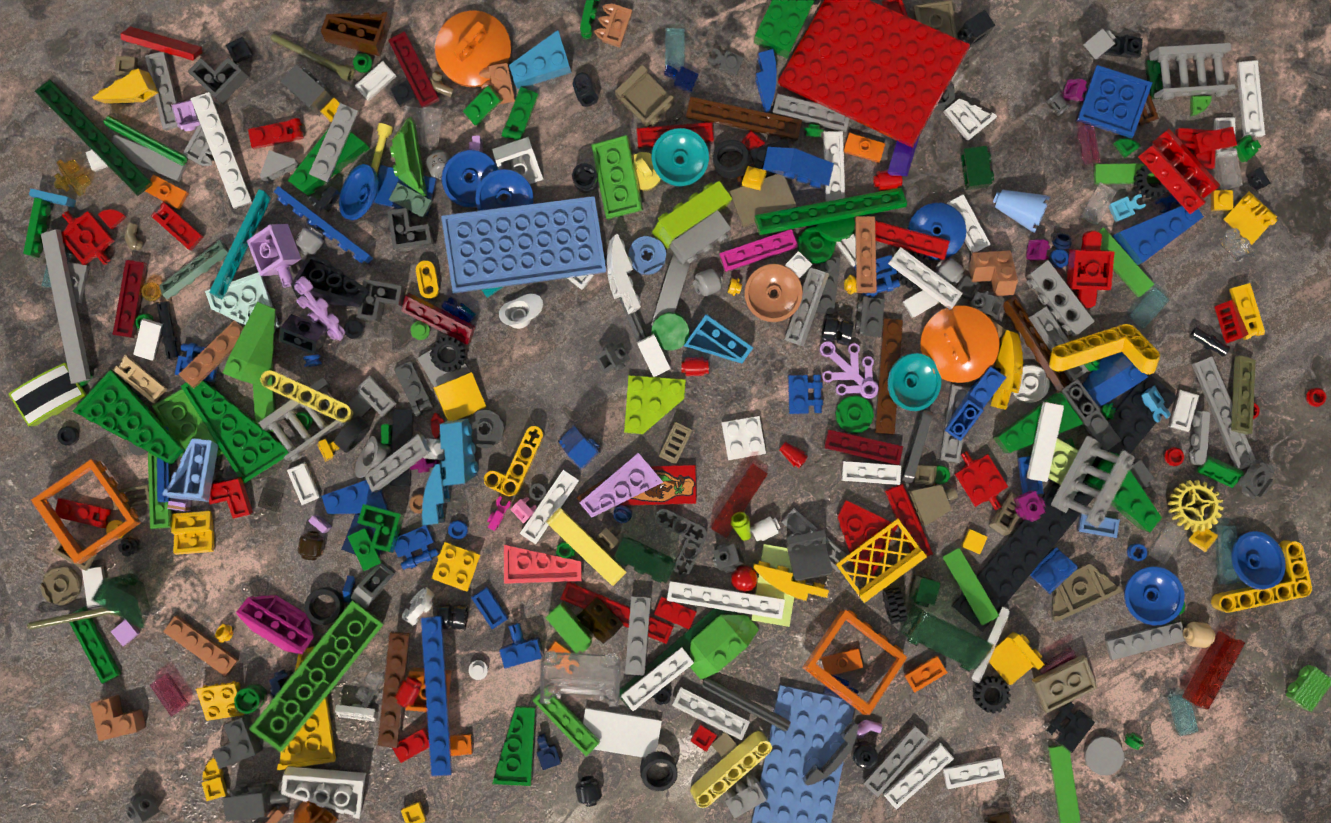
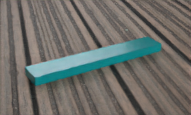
M258 190L209 291L210 294L222 300L248 249L247 240L254 236L271 201V197L265 191Z

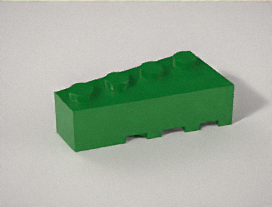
M328 130L288 179L290 183L307 196H310L327 183L311 176L309 172ZM351 132L331 177L339 174L349 163H353L358 159V156L370 149L366 143Z
M1061 392L1054 393L1043 401L1064 406L1058 434L1084 424ZM1043 402L993 437L1003 453H1011L1034 444Z
M1102 459L1096 468L1111 474L1115 463ZM1128 470L1111 505L1138 529L1150 533L1162 517L1132 472ZM1090 474L1085 483L1101 492L1106 481Z

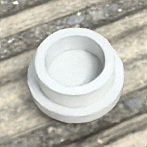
M481 660L472 662L468 670L469 675L475 680L485 678L488 673L487 664Z

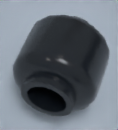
M861 741L853 746L851 756L858 767L869 769L876 764L878 753L871 743Z
M593 776L581 777L575 785L578 802L586 807L595 806L597 801L602 798L600 782Z

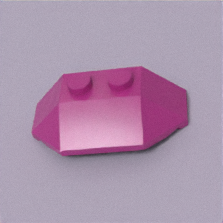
M277 595L247 597L236 611V614L253 632L284 651L303 654L314 639L310 620L306 613Z

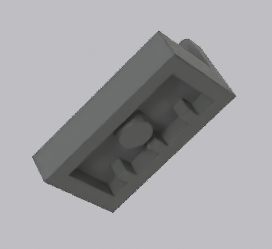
M863 296L861 300H858L857 311L860 313L859 319L855 321V330H858L857 335L881 337L885 299Z

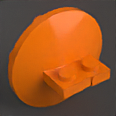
M464 11L454 15L441 27L435 42L436 59L444 74L455 83L466 87H481L486 81L490 80L479 75L482 69L498 64H509L511 58V41L507 30L498 19L482 11Z
M954 306L951 310L945 308L939 311L927 322L921 336V353L930 357L935 362L941 378L950 382L963 383L981 377L990 366H993L999 352V335L994 323L982 311L970 306Z

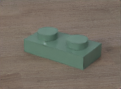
M397 183L389 198L391 202L407 208L410 212L422 218L426 216L432 204V200Z

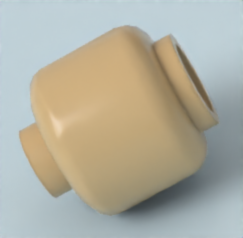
M1190 622L1183 630V637L1189 646L1207 648L1214 642L1215 632L1207 623Z

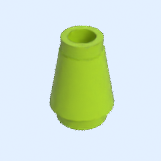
M744 512L735 513L731 518L732 527L741 540H749L752 536L749 516Z

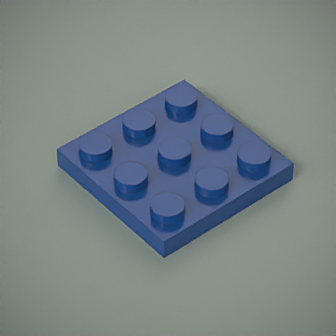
M1097 65L1076 121L1133 138L1152 82Z

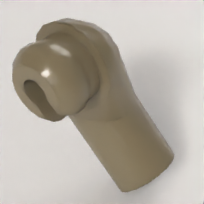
M434 71L432 76H430L434 90L451 97L454 88L444 85L442 73Z
M128 223L125 241L130 249L141 250L143 242L136 238L138 225Z

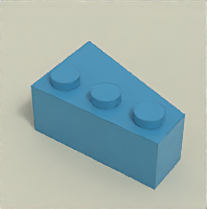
M708 314L703 317L684 345L685 347L738 363H743L754 347Z
M468 419L446 421L440 424L441 449L445 450V461H442V468H446V479L442 480L443 486L464 484L478 475L479 466L477 461H475L474 455L476 448L475 444L472 443V426L469 424Z

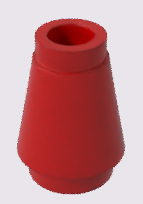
M787 442L779 449L793 467L800 468L808 458L805 454L806 452Z

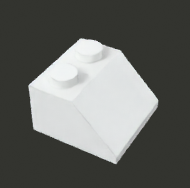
M529 137L492 149L498 169L513 170L521 174L529 184L543 180Z

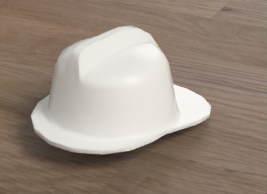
M536 294L521 296L505 303L500 308L499 318L504 324L510 325L513 328H524L530 323L531 319L538 316L542 311L543 300Z

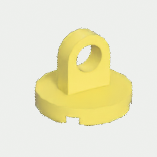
M639 152L633 155L639 190L648 191L655 188L661 179L653 168L652 154Z

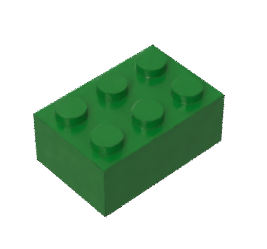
M772 0L755 34L753 43L767 50L773 49L774 53L788 59L814 1Z

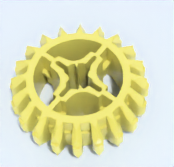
M1189 480L1186 484H1179V488L1173 489L1175 494H1171L1169 497L1174 501L1168 502V505L1173 506V508L1169 510V513H1175L1172 520L1179 519L1177 525L1181 526L1184 524V530H1188L1191 527L1192 532H1196L1197 529L1203 532L1205 528L1211 529L1212 524L1218 523L1216 518L1222 517L1218 511L1223 510V507L1218 506V504L1223 502V500H1217L1216 496L1219 495V492H1212L1214 486L1207 488V482H1203L1200 485L1199 480H1195L1194 483ZM1188 492L1187 504L1182 506V498ZM1196 492L1201 493L1207 500L1201 499ZM1194 503H1195V504L1197 503L1198 505L1203 504L1202 506L1198 507L1197 509H1196V508H1193V507L1188 508L1189 506L1193 505ZM1209 506V514L1203 519L1204 508ZM1184 512H1189L1195 520L1187 517Z

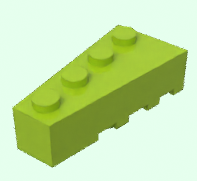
M720 181L715 184L712 182L707 184L703 188V192L692 194L688 198V202L677 204L673 208V212L670 214L666 212L658 218L659 221L652 234L664 245L665 250L670 248L669 246L674 239L680 237L717 210L720 212L729 205L732 197Z

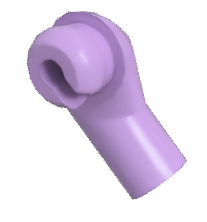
M863 720L858 724L856 738H863L869 731L881 733L882 724Z

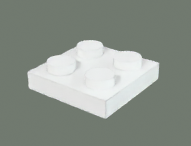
M759 416L721 423L728 460L766 454Z

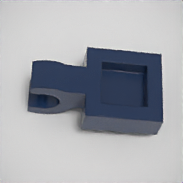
M545 733L538 735L537 741L541 749L537 750L536 753L542 769L546 770L560 765L562 761L556 745L549 746Z

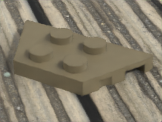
M1090 563L1082 565L1053 591L1052 620L1054 622L1060 621L1123 591Z

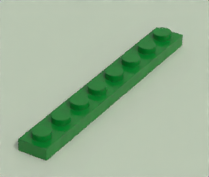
M896 188L755 215L754 220L759 235L904 208L907 206V200L902 188Z

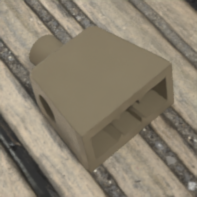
M941 484L908 491L920 523L924 526L951 511L949 501L958 498L954 487L944 491Z

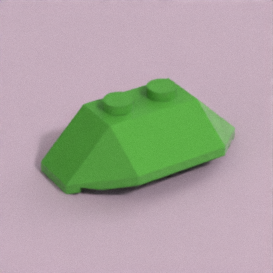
M409 117L392 139L393 146H390L392 158H395L396 165H393L395 176H398L403 183L420 195L427 197L416 123L412 117Z
M746 614L719 615L691 640L689 656L694 664L690 668L700 679L718 673L749 646L759 628Z

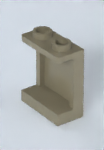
M643 65L615 90L616 97L646 127L654 126L661 119L659 116L664 111L666 113L669 112L674 106V96L669 95L648 74V70Z

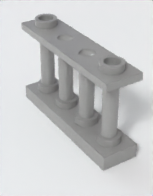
M1231 44L1158 47L1150 52V60H1158L1161 64L1163 89L1155 93L1154 98L1162 97V100H1170L1177 96L1215 94L1216 97L1228 95L1229 91L1235 89V84L1225 85L1222 57L1231 51ZM1206 57L1214 59L1215 86H1207L1204 63ZM1188 58L1196 60L1199 87H1189L1186 62ZM1170 59L1178 61L1181 88H1171L1168 62Z
M325 378L320 379L309 387L331 397L327 389L330 387V384ZM311 392L303 395L305 402L310 401L312 398ZM290 400L259 422L264 430H273L289 452V454L284 456L285 460L289 462L291 460L293 462L303 456L302 452L339 426L342 428L349 423L335 420L330 425H327L317 411L293 400ZM325 400V403L329 407L330 402L328 400ZM301 406L308 411L321 429L313 437H311L295 415V411ZM341 410L338 413L340 418H345L348 412L343 414ZM284 418L291 421L305 441L297 448L293 446L279 426V422Z
M1087 436L1051 505L1065 513L1069 508L1088 516L1086 522L1098 528L1100 523L1104 521L1105 514L1128 470L1132 468L1135 458L1126 451H1122L1119 457L1100 449L1101 443ZM1096 456L1115 463L1111 474L1091 466ZM1088 473L1106 481L1101 492L1082 484ZM1078 491L1097 498L1092 509L1073 501Z

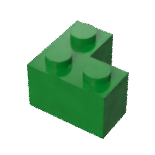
M363 504L357 523L376 528L371 544L372 548L393 553L404 515Z

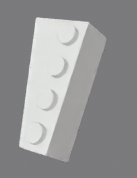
M287 767L283 775L281 794L304 802L310 801L316 803L317 806L323 808L325 806L336 810L335 812L347 813L359 819L362 812L366 773Z

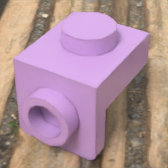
M191 100L171 104L178 128L184 129V131H192L196 129V126L200 125Z

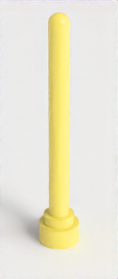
M378 123L376 131H378L377 135L379 138L371 164L376 174L386 139L389 138V135H392L393 131L392 126Z

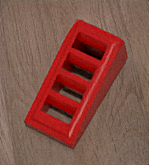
M1233 299L1214 306L1226 344L1249 335ZM1230 307V311L1223 312V309ZM1232 315L1231 319H1226V316ZM1234 322L1235 326L1230 327L1229 324Z

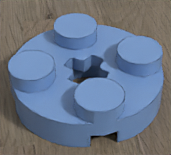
M643 236L632 243L628 257L631 258L632 268L641 275H652L660 271L664 266L666 250L658 239ZM644 251L653 254L650 257L651 260L647 261V259L642 258Z

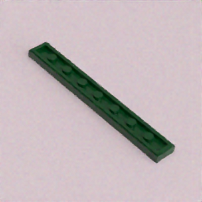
M48 80L35 90L36 94L137 197L153 185L51 80Z
M713 608L645 667L644 676L681 647L689 655L691 640L719 615H737L739 612ZM635 675L616 692L628 708L629 706L621 697V694L644 677L642 675Z

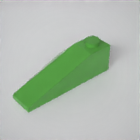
M260 302L256 303L229 355L223 374L240 381L265 387L261 383V376L266 371H273V339L276 325L275 308Z

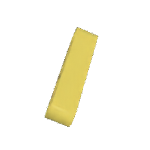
M266 371L261 376L262 385L271 391L343 423L349 422L353 418L352 409L338 400L274 371ZM275 376L276 382L273 385H268V378ZM293 384L294 390L287 394L285 392L286 386ZM307 392H311V400L305 402L303 400V395ZM328 400L330 402L329 408L322 410L321 403ZM346 408L348 410L347 416L340 418L338 415L339 411Z
M559 507L546 521L548 525L612 586L627 573L562 508Z
M756 731L692 785L690 793L700 808L711 805L771 752L772 745L763 732Z

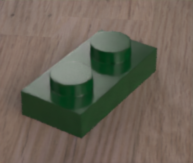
M1147 60L1145 62L1147 81L1152 82L1149 91L1152 99H1161L1154 98V94L1163 89L1161 64L1158 60Z

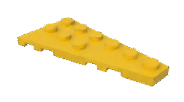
M315 646L307 647L303 654H298L295 671ZM327 696L283 750L277 770L336 761Z

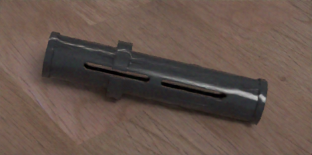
M169 302L157 303L159 320L163 324V339L161 341L165 347L166 360L178 359L179 355L176 344L178 339L175 337Z

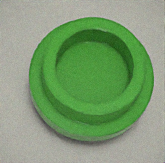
M417 321L411 327V334L417 340H424L430 334V327L421 321Z

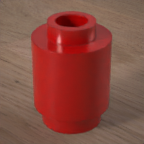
M888 170L877 171L876 176H873L874 187H877L879 191L896 189L898 186H902V176L889 175Z
M685 357V361H681L682 373H685L686 376H704V374H709L708 359L703 357Z
M411 676L403 680L395 696L397 704L406 708L408 705L413 706L421 690L422 682Z

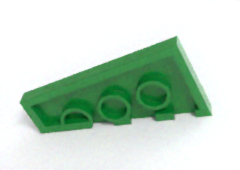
M516 706L492 784L531 786L536 707Z

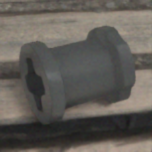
M1061 91L1046 101L1047 104H1051L1055 109L1057 116L1072 106L1071 103H1067L1062 97Z

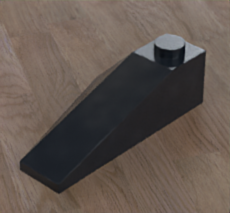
M311 255L308 256L291 283L296 297L299 298L302 295L296 291L294 286L296 281L301 277H305L313 286V289L309 292L317 301L319 298H322L327 304L361 307L369 294L367 288L344 275L340 269L334 268L330 262Z

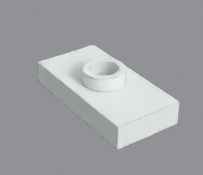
M352 704V706L336 705L335 709L336 714L341 718L367 721L377 720L378 714L375 709L364 708L360 704Z

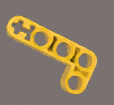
M529 427L525 432L507 474L505 475L499 471H489L484 476L485 485L506 496L518 494L544 439V431L540 427ZM537 429V434L540 436L539 438H535L533 440V443H535L536 446L534 447L531 444H526L527 440L531 442L533 436L530 435L531 432H535ZM525 447H529L532 450L529 458H525L522 455V450ZM518 464L524 468V472L521 475H517L514 472V468ZM491 474H495L498 477V482L495 485L489 482ZM509 482H513L516 486L513 493L508 492L506 489V485Z

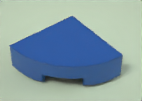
M347 576L343 588V597L346 603H350L353 600L351 596L353 585H355L354 576Z

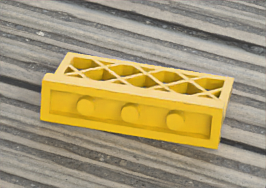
M897 518L837 562L836 566L865 603L927 556ZM895 525H898L902 530L901 538L890 537L891 528ZM876 539H886L885 550L874 548ZM889 539L900 541L898 552L888 550ZM903 541L911 542L915 549L909 554L902 553ZM861 550H871L869 561L858 560ZM873 551L884 552L883 563L872 562ZM887 553L898 554L897 562L894 565L886 564ZM847 561H854V573L846 572L841 565ZM858 562L869 564L867 575L856 573ZM872 564L882 566V572L879 576L870 575ZM856 576L867 577L866 585L859 590L855 585Z

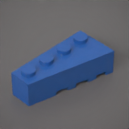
M1180 206L1112 235V237L1132 260L1139 265L1204 216L1199 209L1189 214L1183 206Z

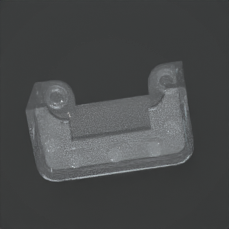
M546 652L542 655L540 661V703L550 704V699L554 696H557V699H561V693L600 695V700L604 701V698L609 701V706L619 707L620 658L612 653L604 655Z

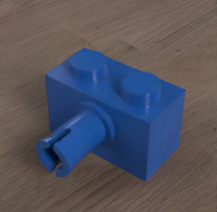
M516 623L515 626L514 624L508 626L513 643L502 646L499 650L504 669L542 659L544 656L540 638L524 639L520 623Z

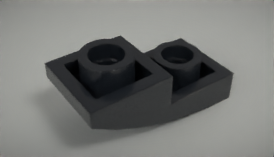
M1114 35L1116 37L1113 40L1115 45L1104 53V55L1140 58L1143 38L1130 35L1122 37Z

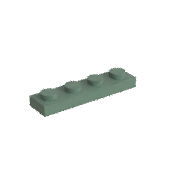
M221 240L217 241L160 284L159 287L162 295L166 299L177 295L183 287L193 283L202 273L209 271L216 262L222 261L228 254L225 244Z

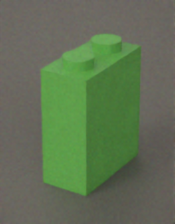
M564 601L546 616V619L575 653L579 651L583 653L591 646L592 633L581 624L580 620Z

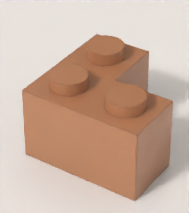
M1011 250L973 252L969 264L972 282L991 281L994 296L1014 295L1018 278Z
M119 694L90 703L99 741L135 733L146 728L142 709L123 713Z

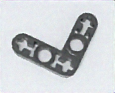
M660 509L655 516L657 524L687 538L673 567L675 575L684 578L689 575L706 540L707 531L703 526L670 510ZM666 512L668 513L667 517L670 519L673 516L677 517L673 522L672 528L668 526L670 522H660L659 514ZM683 520L686 522L687 527L684 531L676 529L677 521ZM690 524L694 525L692 529L695 531L702 529L701 533L704 536L695 539V534L691 532L689 536L686 535ZM688 546H693L696 549V553L692 557H688L685 554V548ZM681 556L687 560H692L691 564L687 562L685 565L687 572L679 574L677 566H681L684 560H680Z

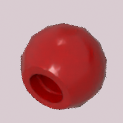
M746 565L737 567V570L733 571L731 576L733 587L740 592L753 590L758 582L756 571Z

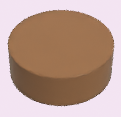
M423 494L414 495L410 499V508L415 513H422Z

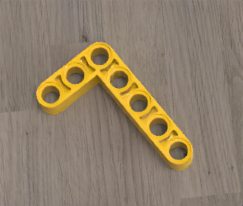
M1123 324L1053 347L1049 366L1052 370L1060 372L1123 352L1142 373L1153 374L1157 369L1160 353L1136 327L1130 324Z
M1284 540L1279 543L1285 557L1286 567L1283 576L1284 580H1281L1276 586L1264 590L1246 587L1217 593L1211 599L1212 607L1223 612H1234L1308 596L1312 591V584L1303 546L1296 541ZM1290 545L1293 549L1291 553L1288 551ZM1296 564L1297 569L1293 572V566ZM1300 583L1301 588L1297 591V585ZM1281 587L1282 593L1279 595L1278 589ZM1261 591H1263L1262 599L1259 598V593ZM1242 595H1244L1245 597L1243 603L1240 602V597ZM1225 598L1226 604L1222 607L1221 602Z

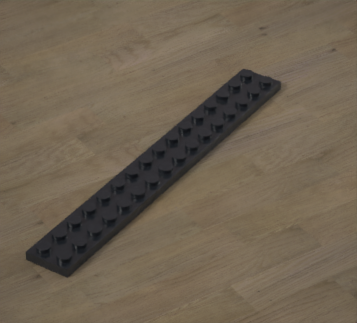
M1146 374L1148 378L1132 388L1117 406L1113 419H1108L1107 422L1121 441L1107 450V452L1121 455L1122 451H1126L1131 454L1157 423L1153 418L1154 411L1151 412L1150 408L1144 404L1141 396L1148 388L1155 385L1164 399L1163 405L1167 409L1178 396L1154 376ZM1096 456L1091 466L1096 468L1103 458ZM1089 473L1085 476L1082 484L1087 485L1085 480L1089 477ZM1056 482L1053 483L1042 497L1045 503V507H1043L1045 513L1041 514V518L1032 522L1023 519L976 576L997 613L1000 612L1002 607L1005 606L1081 514L1071 508L1065 513L1051 505L1061 486ZM1078 491L1073 501L1087 507L1094 497ZM963 593L952 605L956 611L983 632L990 624L988 622L983 626L981 625Z

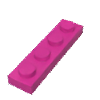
M790 229L719 253L725 272L794 250L798 246L793 231Z

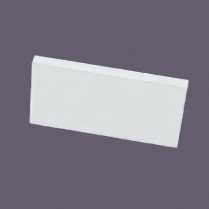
M585 708L583 724L601 741L594 748L595 750L643 758L652 752H657L662 720Z

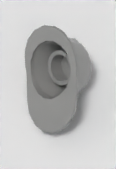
M371 436L357 459L355 466L356 476L362 478L371 468H375L388 458L391 448L378 442L375 436Z

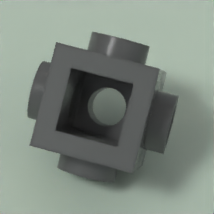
M984 291V293L975 292L970 307L982 311L991 319L998 320L1004 301L988 291Z
M611 343L603 348V352L595 356L604 373L613 369L617 372L626 367L624 363L630 360L622 343L617 345Z
M727 543L718 546V549L713 551L715 567L718 570L725 571V573L737 570L736 567L745 564L739 545H729Z
M140 792L129 798L131 802L125 805L126 814L131 820L133 819L134 823H143L160 812L156 805L155 797L149 792L143 795Z

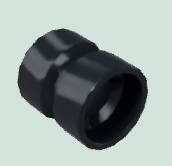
M581 163L573 169L572 179L576 189L582 193L594 191L598 185V176L595 168L590 164Z
M827 316L821 340L829 342L836 340L837 344L848 346L854 322L845 319L840 322L836 317Z
M439 604L437 616H442L443 629L449 630L450 627H453L454 630H466L468 606L455 605V607H452L451 604ZM453 613L456 614L455 621H453Z

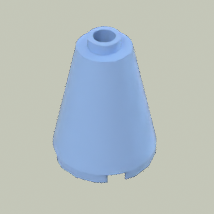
M1002 190L1001 193H996L993 203H996L995 208L1035 233L1037 229L1033 227L1035 224L1039 226L1047 207L1046 203H1044L1045 199L1049 201L1050 196Z

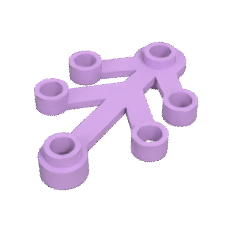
M301 277L294 286L296 291L302 295L296 300L303 309L308 307L312 310L307 315L311 322H319L328 329L327 334L333 340H342L345 331L338 324L339 320L332 313L328 315L327 303L322 298L316 301L309 292L313 289L312 284L305 277Z
M827 341L821 344L819 348L820 354L823 357H830L844 371L835 373L825 371L822 374V380L827 383L832 380H854L858 384V386L839 384L835 389L838 395L860 393L864 398L868 399L877 395L879 388L872 379V366L874 364L872 357L866 356L861 362L862 366L865 367V379L859 375L858 353L860 347L858 344L852 343L848 346L851 366L835 352V345L832 342ZM825 346H828L830 348L829 353L824 352L823 349ZM851 346L857 347L855 353L851 351ZM865 359H870L871 364L869 366L865 365ZM826 373H829L831 375L830 380H826L824 378V375ZM867 385L871 386L872 391L870 393L866 392L865 387ZM840 386H843L845 388L844 393H840L838 391V388Z

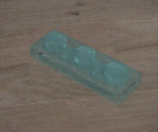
M1214 526V533L1218 535L1215 541L1217 583H1240V578L1234 570L1231 559L1232 548L1237 540L1236 526Z

